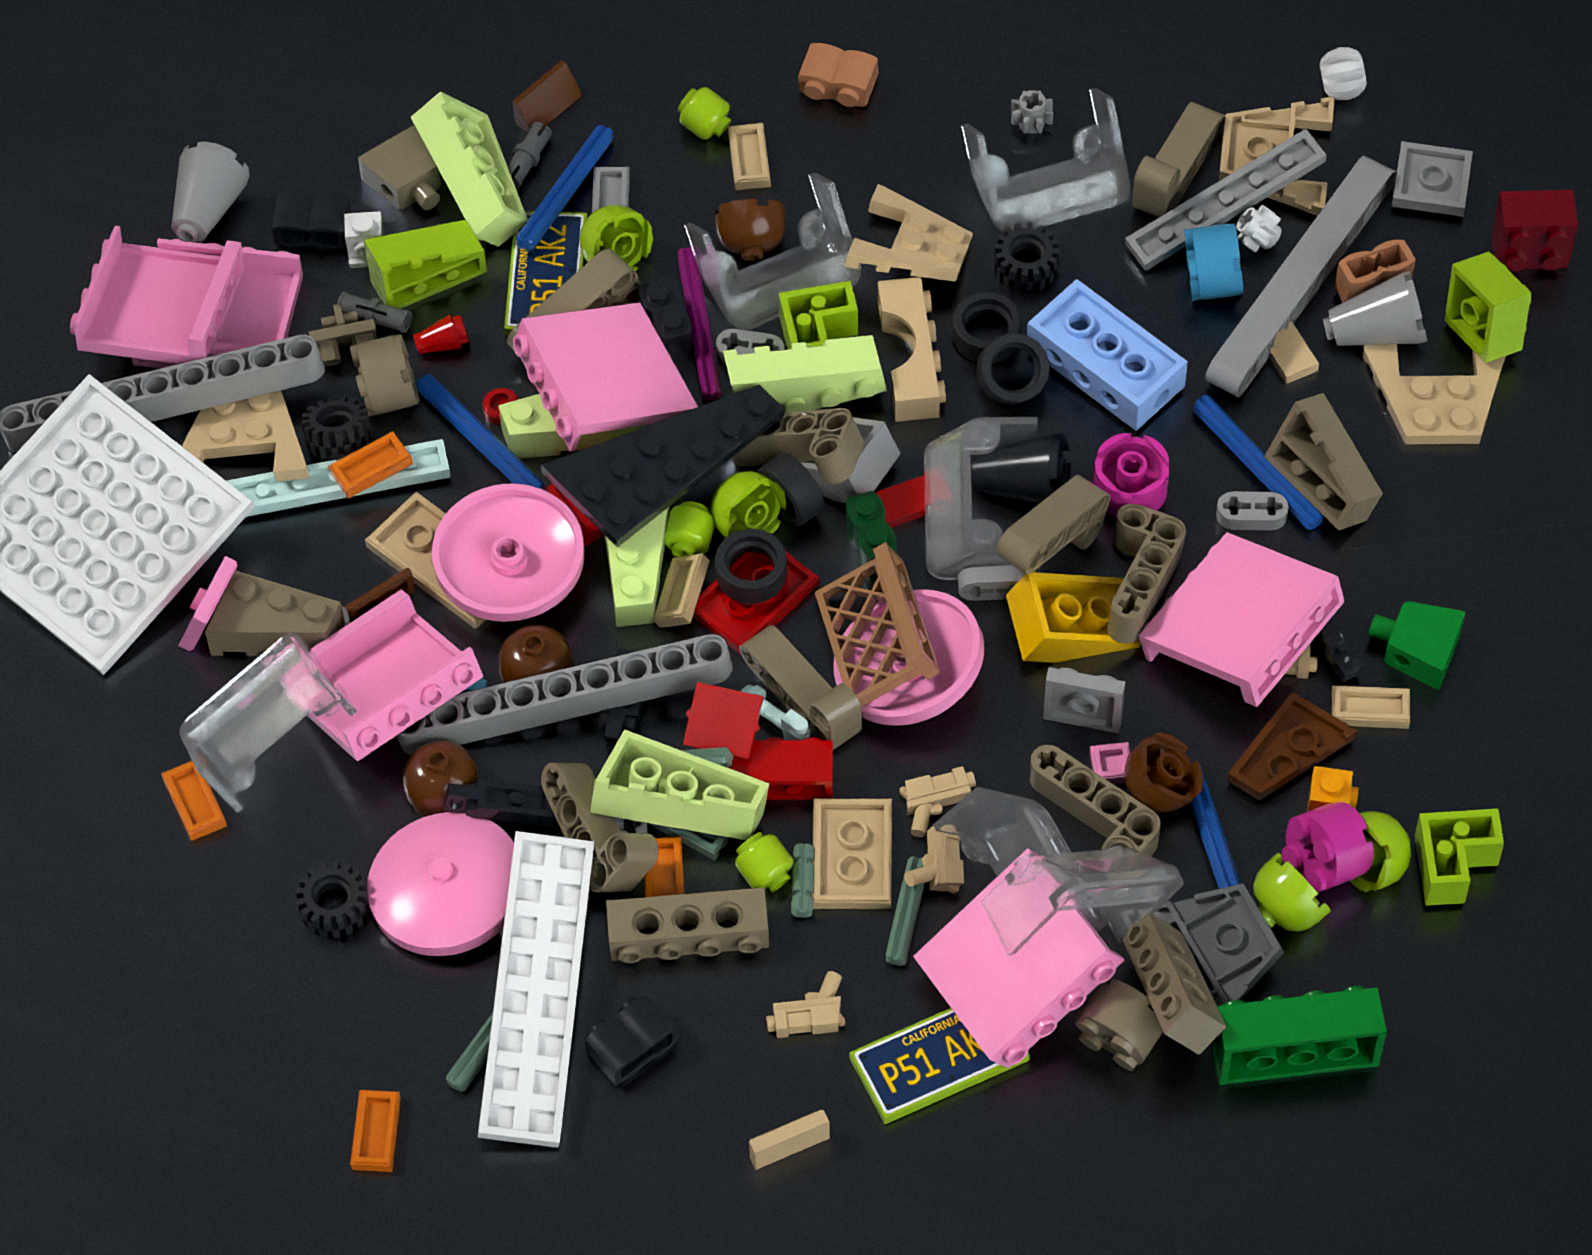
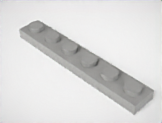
M1304 129L1126 237V246L1143 269L1147 271L1186 247L1184 229L1220 225L1228 222L1325 163L1326 154L1308 130Z

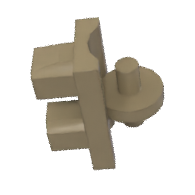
M340 303L334 304L335 315L321 318L324 329L309 331V336L315 339L325 367L341 363L338 346L348 344L354 346L377 339L374 319L358 322L357 311L342 314Z

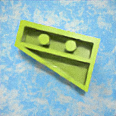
M466 220L364 239L371 283L384 304L399 309L487 272L484 249Z

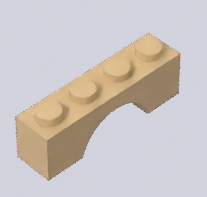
M921 277L877 281L878 309L882 332L900 337L913 350L912 356L906 363L891 371V396L895 422L939 418L940 403L946 402L944 380L937 381L936 372H941L939 350L932 351L931 342H936V328L934 320L928 321L927 313L932 312L930 291H923Z

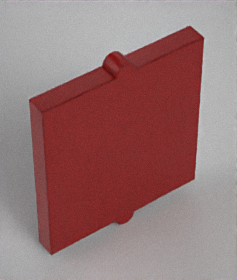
M697 682L691 710L686 712L689 720L683 745L698 749L726 746L730 752H733L735 757L750 760L755 734L761 729L758 725L764 697Z

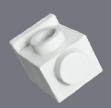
M381 211L344 214L349 267H368L364 239L385 236Z

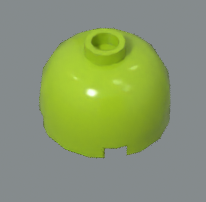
M603 206L595 210L586 219L581 228L579 241L582 255L588 263L601 251L612 249L636 271L638 267L633 265L638 263L642 256L647 258L651 251L653 242L652 226L640 213L627 206Z
M753 471L734 473L719 485L712 497L710 512L715 527L725 538L736 531L745 529L764 530L773 534L781 523L777 519L780 507L784 510L786 508L785 492L778 483L760 473Z
M1367 811L1359 814L1367 826V829L1362 830L1366 843L1372 841L1373 862L1367 873L1350 880L1354 886L1365 892L1382 889L1400 880L1409 867L1411 858L1410 838L1402 825L1389 814Z
M1277 853L1260 869L1253 883V894L1260 905L1258 909L1270 928L1277 924L1286 931L1299 932L1309 929L1320 922L1331 910L1326 903L1318 907L1320 902L1315 898L1318 895L1316 890L1288 861L1281 866L1283 863L1282 855Z

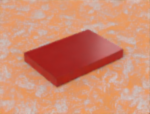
M748 552L739 557L729 567L732 575L741 580L753 581L769 575L773 570L774 564L770 557L762 553ZM786 552L788 569L786 583L776 596L766 602L756 604L740 603L726 596L719 587L717 579H715L699 594L693 618L713 634L722 637L727 645L741 655L740 645L768 626H776L820 585V577Z

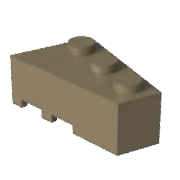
M1324 393L1296 401L1264 458L1338 530L1367 521L1383 493Z
M235 571L205 631L211 656H223V652H246L247 656H259V652H282L283 656H301L345 627L341 602Z

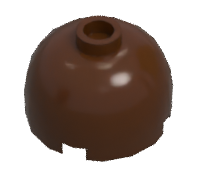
M757 199L735 200L719 205V211L716 209L713 211L714 227L719 241L728 251L742 255V259L746 261L762 259L763 253L773 250L781 242L785 233V206L776 200L768 199V206L757 205Z
M527 625L516 630L504 641L499 652V675L502 679V684L574 667V655L566 638L555 629L543 625Z
M1158 732L1148 738H1144L1128 755L1124 769V778L1133 798L1154 812L1167 813L1186 806L1202 791L1204 779L1201 766L1197 760L1194 763L1191 762L1190 758L1185 754L1189 748L1183 742L1172 735Z
M447 740L427 742L420 745L408 756L403 767L404 796L421 816L426 817L433 814L450 812L445 811V797L449 783L466 786L470 783H477V779L480 778L479 770L470 752L460 744Z

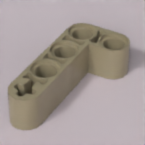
M1191 101L1155 159L1145 156L1141 161L1134 179L1132 207L1158 218L1173 210L1220 135L1225 115Z
M605 249L591 259L526 318L610 307L613 304L618 306L640 303L639 285H642L637 273L612 249ZM520 323L510 332L507 339V344L513 350V338L517 334Z
M846 408L784 413L783 418L734 455L732 459L738 466L765 465L777 455L787 453L799 462L814 461L823 481L834 485L847 480L852 475L863 449L864 440L850 411Z
M1077 474L1009 527L1000 538L995 553L1029 575L1068 543H1072L1081 550L1087 549L1096 539L1101 529L1110 502V494Z
M1126 504L1118 510L1113 537L1114 545L1118 550L1135 556L1132 565L1113 598L1107 627L1108 635L1113 640L1124 644L1137 641L1138 635L1148 623L1181 560L1186 535V527L1181 520L1139 504Z
M768 626L740 645V653L749 668L788 711L792 709L808 721V729L812 737L833 740L834 750L862 730L861 704L854 692L844 683H840L832 688L775 626Z
M1043 745L1033 751L1029 780L1031 786L1059 807L1106 837L1107 840L1102 846L1100 872L1102 877L1107 882L1116 885L1129 882L1158 847L1160 819L1158 815L1060 748L1053 745ZM1082 788L1086 792L1076 793L1071 789ZM1113 809L1116 810L1118 813L1107 814L1103 812V810ZM1145 830L1150 834L1145 836L1138 835L1134 831ZM1115 857H1121L1125 859L1126 862L1116 863L1111 859Z
M547 764L542 771L541 785L565 838L594 841L590 890L593 892H630L657 861L658 844L656 839L649 833L621 834L614 817L590 813L596 779L587 764Z

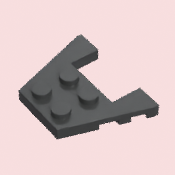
M1244 883L1195 894L1194 898L1174 903L1169 900L1157 903L1156 907L1139 911L1135 908L1123 913L1130 927L1138 923L1147 912H1150L1174 928L1179 927L1214 987L1210 993L1216 1006H1222L1226 1002L1233 1000H1242L1284 954L1283 949Z

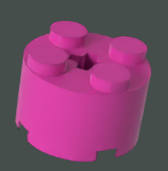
M1121 433L1106 440L1097 452L1093 475V484L1110 494V502L1106 512L1117 519L1118 510L1126 504H1139L1156 511L1163 505L1167 498L1169 479V456L1165 448L1157 440L1146 435L1140 438L1131 437V433Z
M1337 802L1323 805L1292 817L1289 820L1286 830V847L1282 849V859L1284 863L1288 861L1318 893L1367 873L1372 866L1374 849L1372 841L1366 843L1362 830L1367 829V826L1362 816L1348 803Z

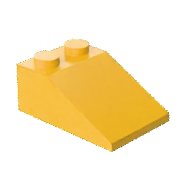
M1032 572L1029 575L1025 574L1006 594L1023 661L1057 663L1138 648L1141 645L1139 638L1132 643H1119L1113 640L1107 631L1112 601L1124 578Z

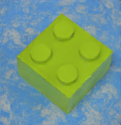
M1486 252L1452 264L1444 321L1487 363L1522 350L1527 328L1529 305L1531 303V292L1494 255Z

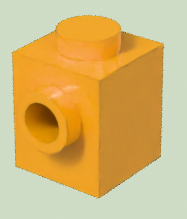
M1314 766L1307 812L1323 805L1337 802H1346L1356 809L1359 787L1351 786L1353 771Z

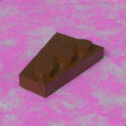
M1291 692L1228 772L1227 781L1260 801L1356 739L1357 730L1296 693Z

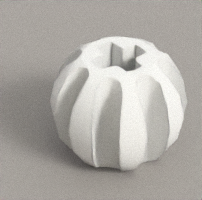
M1338 47L1327 52L1321 58L1320 70L1324 91L1329 97H1335L1336 100H1350L1359 96L1365 90L1367 85L1362 56L1357 50L1349 47Z

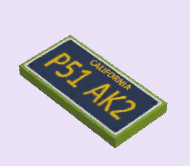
M525 211L528 220L534 211ZM560 212L536 247L529 252L517 246L516 236L521 229L513 235L504 325L505 336H509L510 332L521 322V319L526 318L584 266V257L581 252L579 237L581 228L587 219V213Z
M949 1008L849 1052V1059L884 1125L1028 1062L1030 1061V1054L1028 1052L1021 1062L1009 1068L989 1060L952 1008Z

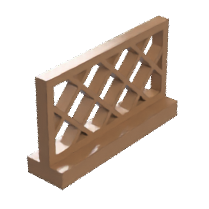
M886 542L873 549L875 555L873 560L815 591L842 681L854 692L861 707L920 674L929 680L941 673L904 561ZM877 573L878 578L872 590L862 589L861 587L865 579ZM841 592L846 593L839 609L830 607L828 599ZM857 596L867 598L860 613L849 611ZM877 601L887 602L881 618L870 616ZM845 618L855 621L848 637L838 633ZM866 623L876 626L869 641L858 639ZM887 628L896 630V635L890 647L879 644ZM854 647L864 649L857 665L847 661ZM875 652L885 654L878 670L867 668ZM896 657L906 660L907 667L894 674L888 673ZM863 675L874 677L869 688L857 693L856 688Z

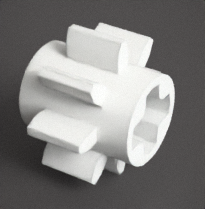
M1261 205L1258 211L1254 208L1247 209L1237 221L1236 228L1241 232L1238 235V240L1253 252H1257L1259 247L1265 250L1271 248L1280 238L1281 228L1277 224L1281 218L1264 205Z

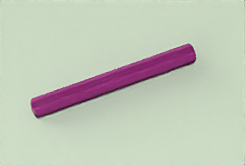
M693 247L681 248L677 252L687 314L691 321L692 342L701 395L705 401L718 400L721 398V386L697 251Z

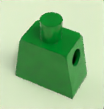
M1407 601L1403 603L1397 621L1375 614L1368 636L1388 642L1384 659L1387 665L1432 688L1440 690L1461 635L1466 612Z

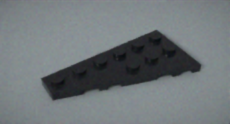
M759 384L541 465V473L616 547H619L783 418L785 408Z

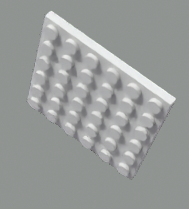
M88 374L0 470V592L104 675L255 506L249 498Z

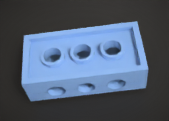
M1078 279L1070 284L1027 324V335L1039 342L1047 353L1049 365L1135 431L1142 427L1185 387L1188 361Z

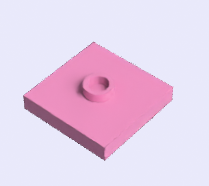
M225 556L208 589L199 588L190 605V608L196 612L178 646L189 652L195 648L238 566L235 560Z

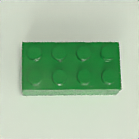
M1352 986L1342 992L1334 993L1311 991L1303 996L1291 998L1275 995L1267 997L1263 1001L1245 1003L1242 1000H1233L1226 1002L1222 1006H1217L1226 1025V1028L1211 1042L1219 1085L1379 1066L1387 1030L1378 987L1366 989L1363 986Z

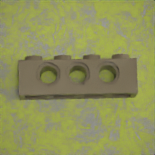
M765 888L606 901L611 961L620 960L624 963H634L643 958L655 957L672 960L679 958L681 955L700 954L702 956H715L721 952L738 950L743 953H753L762 948H769ZM726 921L736 923L735 926L730 928L719 926ZM684 925L696 926V928L692 931H683L680 929ZM645 928H654L657 930L655 933L649 935L640 933V931H642Z
M1147 912L1138 923L1129 929L1122 941L1164 1034L1200 1055L1226 1028V1025L1183 933L1150 912Z

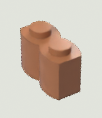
M811 43L798 75L799 91L811 99H834L846 107L867 106L879 74L878 58L861 51H843L829 44Z
M1405 240L1384 242L1375 247L1372 252L1361 251L1352 253L1338 263L1335 291L1343 303L1402 272L1410 271L1413 278L1416 259Z

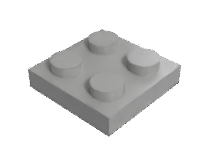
M1401 141L1392 207L1463 217L1473 151Z
M1049 667L1045 683L1043 719L1119 733L1122 722L1125 681L1116 680L1108 675L1093 676L1078 673L1071 668L1056 669Z

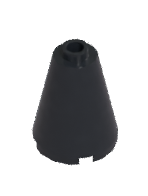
M1056 433L974 454L973 461L967 462V482L973 483L975 491L1040 504L1071 479V463H1066L1065 456H1063V451H1070L1067 437L1064 433Z

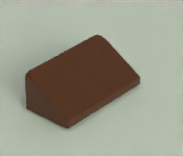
M563 60L559 61L513 100L515 124L527 133L534 122L543 123L541 131L581 97L580 89L566 62Z
M408 567L343 606L342 612L346 623H351L401 589L408 595L414 593L415 587L410 568Z

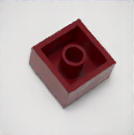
M1573 190L1500 191L1491 236L1494 256L1508 270H1557L1559 268H1568L1578 227Z

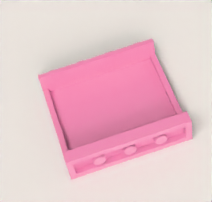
M114 226L109 240L105 239L103 242L99 264L95 263L92 268L89 288L83 289L81 307L78 313H73L71 318L70 332L72 335H75L77 350L182 364L210 357L244 271L241 242L227 240L222 255L217 256L122 243L120 226Z
M158 238L157 240L158 248L217 256L222 255L225 247L216 243L203 244L185 242L180 239L168 240ZM251 247L242 248L244 271L211 356L288 337L303 279L299 255L286 251L271 252L256 250ZM132 358L133 365L165 368L178 365Z
M641 303L521 319L517 334L513 338L514 352L525 365L530 382L535 384L541 396L543 407L549 411L556 424L558 435L564 439L570 452L576 450L581 435L651 425L698 407Z
M1226 532L1220 541L1211 547L1208 555L1197 568L1188 574L1185 582L1173 596L1166 600L1162 609L1144 626L1143 631L1138 636L1147 661L1152 662L1160 652L1240 686L1244 702L1258 707L1345 601L1338 576Z
M402 589L276 671L289 700L356 761H359L483 678L472 648L468 647L464 651H460L416 613L409 595Z
M1029 848L913 956L989 1060L1006 1068L1021 1062L1027 1056L1028 1050L1039 1039L1051 1034L1056 1029L1057 1023L1068 1012L1080 1007L1085 1002L1087 995L1097 985L1109 980L1114 975L1116 968L1124 961L1121 955L1110 950L1051 874L1054 868L1047 859Z

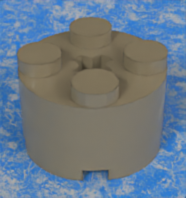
M402 334L350 346L354 365L358 367L359 375L356 376L358 389L361 397H364L369 417L419 404L417 385L413 369L409 364V354Z
M1112 979L1109 985L1107 981L1097 985L1075 1017L1076 1026L1082 1031L1079 1040L1094 1051L1098 1052L1103 1047L1113 1053V1060L1129 1071H1133L1136 1065L1144 1062L1162 1035L1163 1030L1156 1014L1148 1008L1150 1005L1148 997L1132 986L1116 979Z

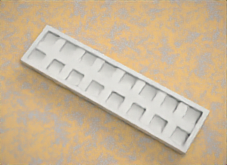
M519 831L515 833L477 1138L559 1147L594 841Z

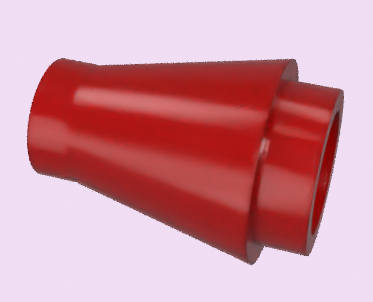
M449 314L423 331L413 334L420 355L462 349L463 344L470 342L461 315L452 317Z

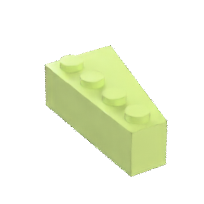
M440 91L413 114L411 119L477 239L499 247L528 221L488 115Z
M873 335L825 340L823 345L818 347L807 345L806 342L791 343V349L770 351L769 346L754 347V353L737 355L736 349L723 350L733 393L735 394L760 384L785 408V413L833 407L843 402L862 397L867 398L887 391Z
M540 394L499 405L503 435L509 450L519 459L561 455L562 451H570L564 439L558 435L556 424L549 411L543 407ZM648 425L581 435L576 450L581 451Z
M670 506L619 547H616L605 536L616 627L654 623L653 619L656 612L660 574L665 551V530Z
M624 729L595 780L590 813L748 840L754 834L764 814L770 783Z

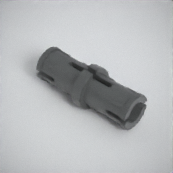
M534 122L523 142L517 144L512 151L513 158L507 167L511 177L515 175L513 182L516 189L521 187L530 168L537 166L540 160L539 154L553 135L552 130L546 126L542 134L538 136L543 126L541 122Z
M342 292L337 301V304L340 303L342 314L357 311L358 319L363 321L374 319L375 327L381 325L406 333L411 325V311L386 305L382 299L372 298L369 300Z

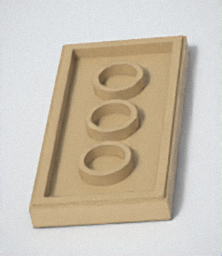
M415 492L365 539L366 547L399 572L409 567L412 571L413 582L473 628L477 629L486 619L469 614L456 606L445 595L435 575L432 560L433 538L440 521L446 513L418 492Z

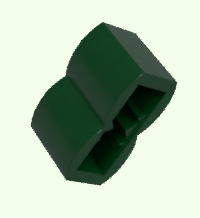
M874 491L847 497V536L852 546L858 551L859 567L875 558L873 549L885 542L897 554L896 536L889 524L885 522V508L881 498ZM875 573L866 579L869 582L877 580L878 575Z

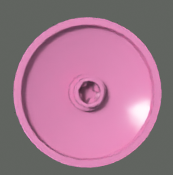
M524 484L494 485L467 495L451 507L442 518L436 529L432 544V560L435 575L445 595L465 612L492 621L524 620L550 610L571 592L581 575L584 564L583 535L573 512L553 494Z
M913 590L941 673L929 680L920 674L862 706L863 718L883 725L899 726L914 724L937 716L963 697L977 678L984 658L983 634L974 615L964 603L943 592ZM878 601L870 616L881 618L887 602ZM855 621L849 625L843 636L848 637ZM866 623L858 639L869 641L876 626ZM887 628L879 644L890 647L896 635V630ZM854 647L847 660L848 663L857 665L864 649ZM875 652L867 668L878 670L885 654ZM834 656V677L836 684L839 685L843 681ZM896 657L888 673L894 674L907 667L906 660ZM863 675L856 688L857 693L869 688L874 677Z
M438 813L423 817L406 825L383 845L369 871L367 881L368 902L378 926L398 946L408 951L428 956L459 954L486 943L504 927L514 846L513 840L494 822L488 819L470 817L466 813Z

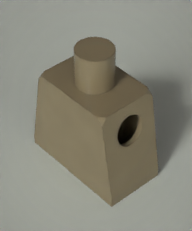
M415 125L358 157L361 179L397 209H405L417 202L423 210H430L439 203L440 195L436 190L441 186L440 172Z

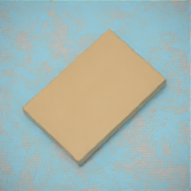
M814 798L813 909H891L892 799Z

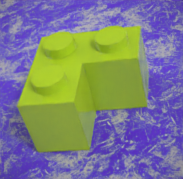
M851 280L779 293V316L787 350L791 349V343L806 342L807 345L818 347L822 346L825 340L858 335V308Z
M1498 808L1419 814L1415 842L1425 906L1465 903L1470 884L1468 868L1499 865L1504 840Z

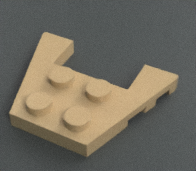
M1335 97L1321 98V103L1305 105L1304 101L1291 103V108L1271 111L1270 107L1226 114L1219 180L1224 179L1293 137L1294 128L1331 131ZM1295 180L1268 198L1318 216L1326 204L1327 182Z
M878 184L870 201L868 212L902 222L891 249L854 238L844 266L858 269L859 263L876 265L875 271L889 273L891 267L910 269V276L956 282L973 233Z
M1397 344L1364 345L1362 352L1365 363L1369 364L1374 374L1373 380L1377 388L1383 392L1388 403L1387 408L1405 444H1479L1506 356L1485 363L1472 351L1475 374L1473 376H1400Z
M281 390L200 410L182 445L184 449L202 463H204L205 459L275 452L273 474L277 482L309 479L310 477Z

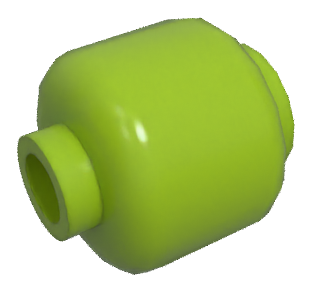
M702 87L698 90L692 88L677 109L681 113L679 118L680 124L702 140H707L714 134L720 137L731 123V119L727 117L730 110L729 103L707 87Z
M687 501L673 507L669 511L664 540L666 547L671 550L675 557L705 554L709 550L715 524L708 508L700 503Z
M759 832L737 848L738 857L735 860V866L752 889L769 888L771 892H775L791 879L787 872L793 866V858L775 835L763 836Z

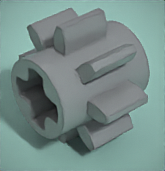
M1023 90L1019 100L1012 99L1011 124H1019L1023 133H1042L1045 124L1053 123V100L1046 99L1041 90Z

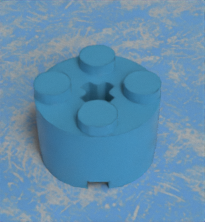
M1235 223L1184 229L1192 301L1243 295L1240 252Z

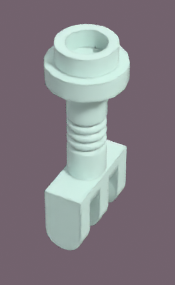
M749 684L741 690V692L764 697L760 715L783 730L784 740H804L810 738L808 721L792 709L784 713L765 699V689L758 685L752 686Z

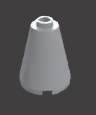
M205 141L198 142L196 147L189 148L188 145L184 148L179 158L171 225L173 232L181 241L194 243L203 241L246 187L250 177L249 168L245 162L242 167L235 160L237 154L231 149Z
M1410 271L1402 272L1328 310L1330 318L1323 319L1327 339H1335L1337 346L1420 344L1427 342L1426 331L1422 324L1423 318Z

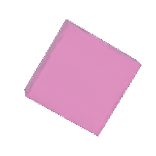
M1129 742L1090 746L1092 770L1112 784L1125 783L1124 769L1127 757L1130 754Z

